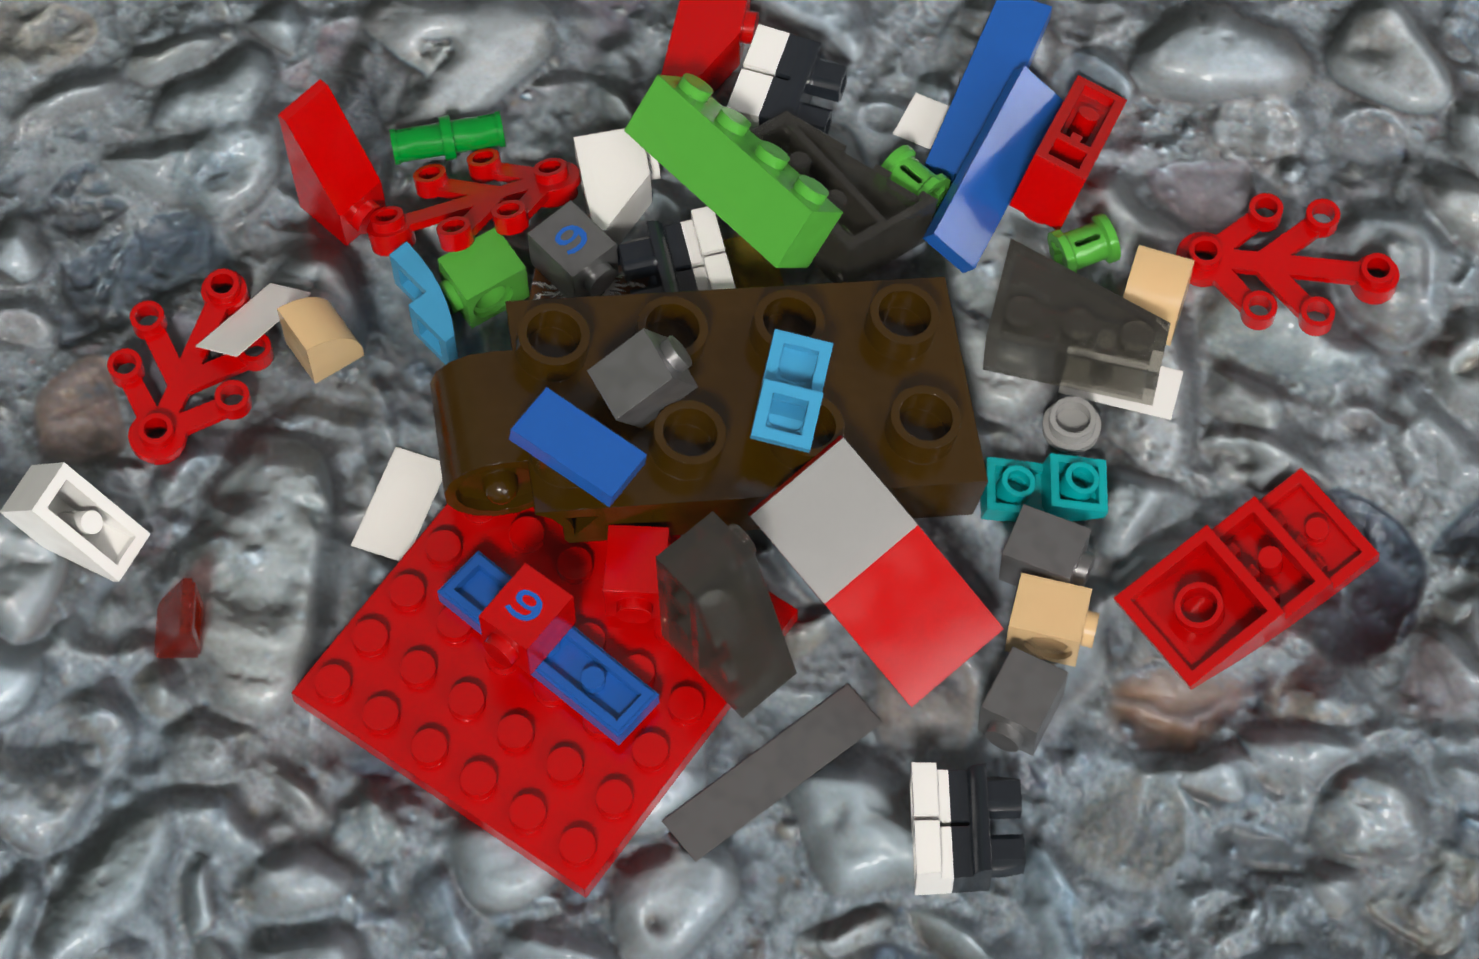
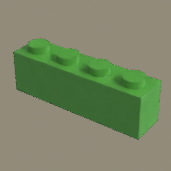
M685 73L682 77L657 75L624 131L774 267L808 268L843 214L838 207L827 199L829 191L817 180L806 175H800L788 164L790 157L784 150L771 142L760 140L749 130L751 123L744 115L732 108L723 107L711 96L713 89L705 81L689 73Z

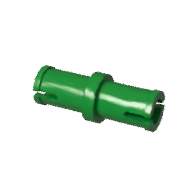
M500 111L456 120H450V116L445 115L438 117V123L396 130L395 128L389 129L395 165L444 155L446 161L457 159L456 153L498 146L506 147Z

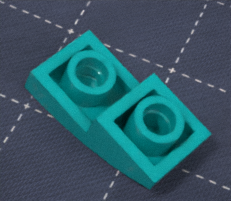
M1050 453L1043 463L988 456L984 459L988 483L980 498L981 519L1016 522L1023 504L1068 521L1105 518L1108 514L1106 460Z

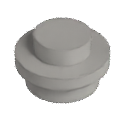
M1075 396L1065 397L1053 403L1046 410L1043 417L1042 431L1046 441L1054 449L1068 454L1082 453L1090 449L1097 442L1101 431V419L1096 409L1085 399Z

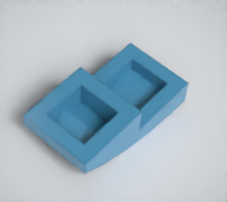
M406 241L389 254L394 281L413 301L408 307L414 334L446 365L451 361L459 359L448 304L433 273L421 256Z
M778 329L774 330L750 439L807 453L810 452L834 343Z

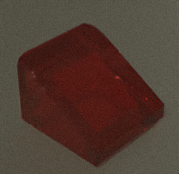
M183 578L158 605L154 653L158 658H198V654H201L204 604L196 582H193L192 578Z

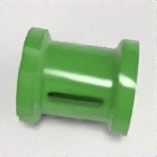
M902 145L893 151L883 162L875 177V183L883 190L892 189L911 205L910 212L918 219L928 216L938 207L951 184V180L943 173L935 175L916 159V152L908 145Z
M1103 213L1094 215L1089 224L1065 233L1057 229L1049 232L1047 236L1052 261L1058 273L1065 280L1075 277L1077 270L1103 260L1111 264L1120 260L1121 248L1116 231L1109 218Z

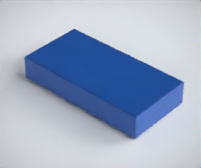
M547 387L510 430V441L609 508L645 465L647 457L646 453Z

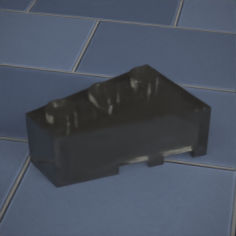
M788 111L750 130L760 140L771 142L784 150L790 157L788 164L800 175L809 176L820 182L829 191L827 199L843 212L812 260L832 283L857 282L925 242L922 238L932 222L938 199L924 191L917 196L890 180L892 172L878 164L873 169L845 153L846 145Z
M1011 238L986 335L983 370L1153 406L1171 323Z
M712 511L656 556L662 636L741 718H744L797 674L757 561L754 543L741 527L734 523L727 526Z

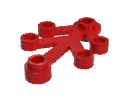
M492 148L476 150L467 157L470 177L475 182L448 178L446 168L440 164L422 166L413 173L418 196L425 199L441 197L454 200L404 214L403 210L397 206H386L377 209L370 215V223L367 226L372 251L379 256H389L406 241L413 247L416 243L414 231L438 224L436 230L440 246L447 252H458L470 247L474 243V236L492 218L498 234L505 236L519 234L528 228L529 220L541 207L554 208L563 206L577 197L578 186L581 182L580 170L575 164L566 162L561 158L544 159L534 167L502 163L499 151ZM495 180L508 184L497 186L484 183Z
M1260 193L1254 196L1250 201L1248 212L1220 233H1192L1179 243L1176 250L1177 256L1195 260L1190 284L1197 287H1210L1214 285L1240 312L1242 322L1253 330H1264L1273 324L1278 307L1277 301L1266 291L1257 290L1252 292L1237 274L1256 275L1298 318L1301 330L1311 336H1322L1330 331L1335 318V307L1324 297H1311L1295 280L1350 285L1352 292L1360 301L1371 305H1378L1389 301L1393 297L1400 277L1399 269L1395 262L1389 256L1382 253H1372L1363 256L1358 262L1295 255L1316 239L1329 237L1337 230L1341 215L1340 209L1333 201L1323 198L1312 201L1307 207L1303 220L1258 252L1237 249L1258 232H1270L1279 226L1283 214V203L1277 196L1271 193ZM1266 208L1271 210L1274 215L1263 217L1256 210ZM1316 214H1324L1328 216L1331 221L1327 223H1321L1315 220L1313 216ZM1206 253L1214 258L1210 260L1200 259L1196 254ZM1368 271H1379L1385 276L1380 278L1374 277ZM1256 305L1262 306L1268 311V314L1256 315L1249 308ZM1312 311L1320 312L1326 319L1324 321H1314L1309 318L1307 313Z
M224 268L217 269L211 272L203 281L201 295L204 307L180 358L166 331L167 319L162 306L157 302L148 300L142 301L132 308L130 322L134 333L139 338L145 340L167 385L158 407L143 382L145 368L140 355L135 350L129 348L119 349L108 358L107 369L110 377L116 386L123 389L136 416L128 432L131 449L138 458L145 462L164 465L176 460L185 448L189 435L226 419H241L252 408V399L246 384L239 380L228 379L248 370H264L272 363L274 353L268 336L263 334L238 357L224 354L208 362L206 360L211 350L196 347L198 343L250 300L246 282L236 271ZM233 286L228 292H215L220 287ZM146 316L158 317L151 325L139 324ZM260 346L265 348L258 356L246 355V352L252 347ZM131 363L135 365V368L129 373L121 374L117 372L118 368L123 364ZM221 383L215 391L214 400L183 411L191 395ZM237 394L243 396L242 400L235 405L224 403L225 399L230 395ZM167 429L162 437H148L155 430Z

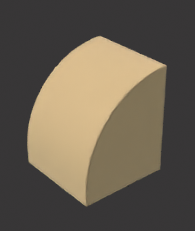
M1139 245L1122 298L1115 330L1170 346L1189 289L1195 260Z
M306 297L277 308L285 341L315 384L364 356L361 344L328 300L320 297Z

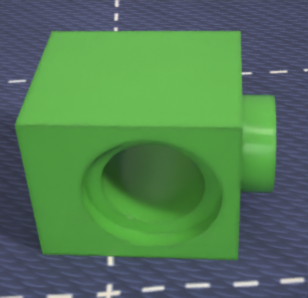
M495 227L474 238V243L467 249L449 252L437 259L441 282L438 284L447 301L449 311L452 315L460 312L471 329L505 311V301L525 300L530 297L526 267L504 236L496 232Z

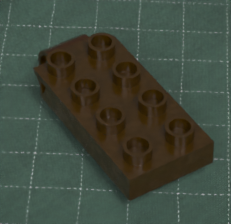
M945 277L505 301L512 350L477 353L456 359L436 371L430 382L443 490L447 504L459 512L478 516H499L518 513L534 507L535 515L553 519L563 526L564 539L569 543L605 541L608 537V525L669 527L670 536L760 530L748 513L840 435L844 437L913 519L972 515L988 483ZM644 328L665 337L673 336L683 345L692 360V365L687 369L698 387L680 401L666 406L658 414L657 418L645 427L639 428L615 420L587 370ZM775 329L834 343L809 453L750 439L763 374ZM546 387L647 454L645 465L610 508L509 440L511 428Z

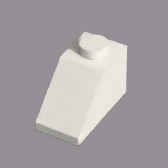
M625 128L573 137L576 166L580 170V187L586 215L617 243V247L652 204L651 180L661 178L659 162L624 131Z
M65 462L31 465L0 510L2 515L43 548L113 582L121 580L150 536L147 530Z

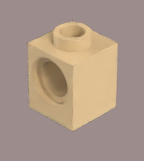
M1021 573L1008 626L1005 651L1010 652L1012 647H1015L1042 660L1076 667L1080 646L1088 648L1093 646L1100 613L1089 611L1092 588Z

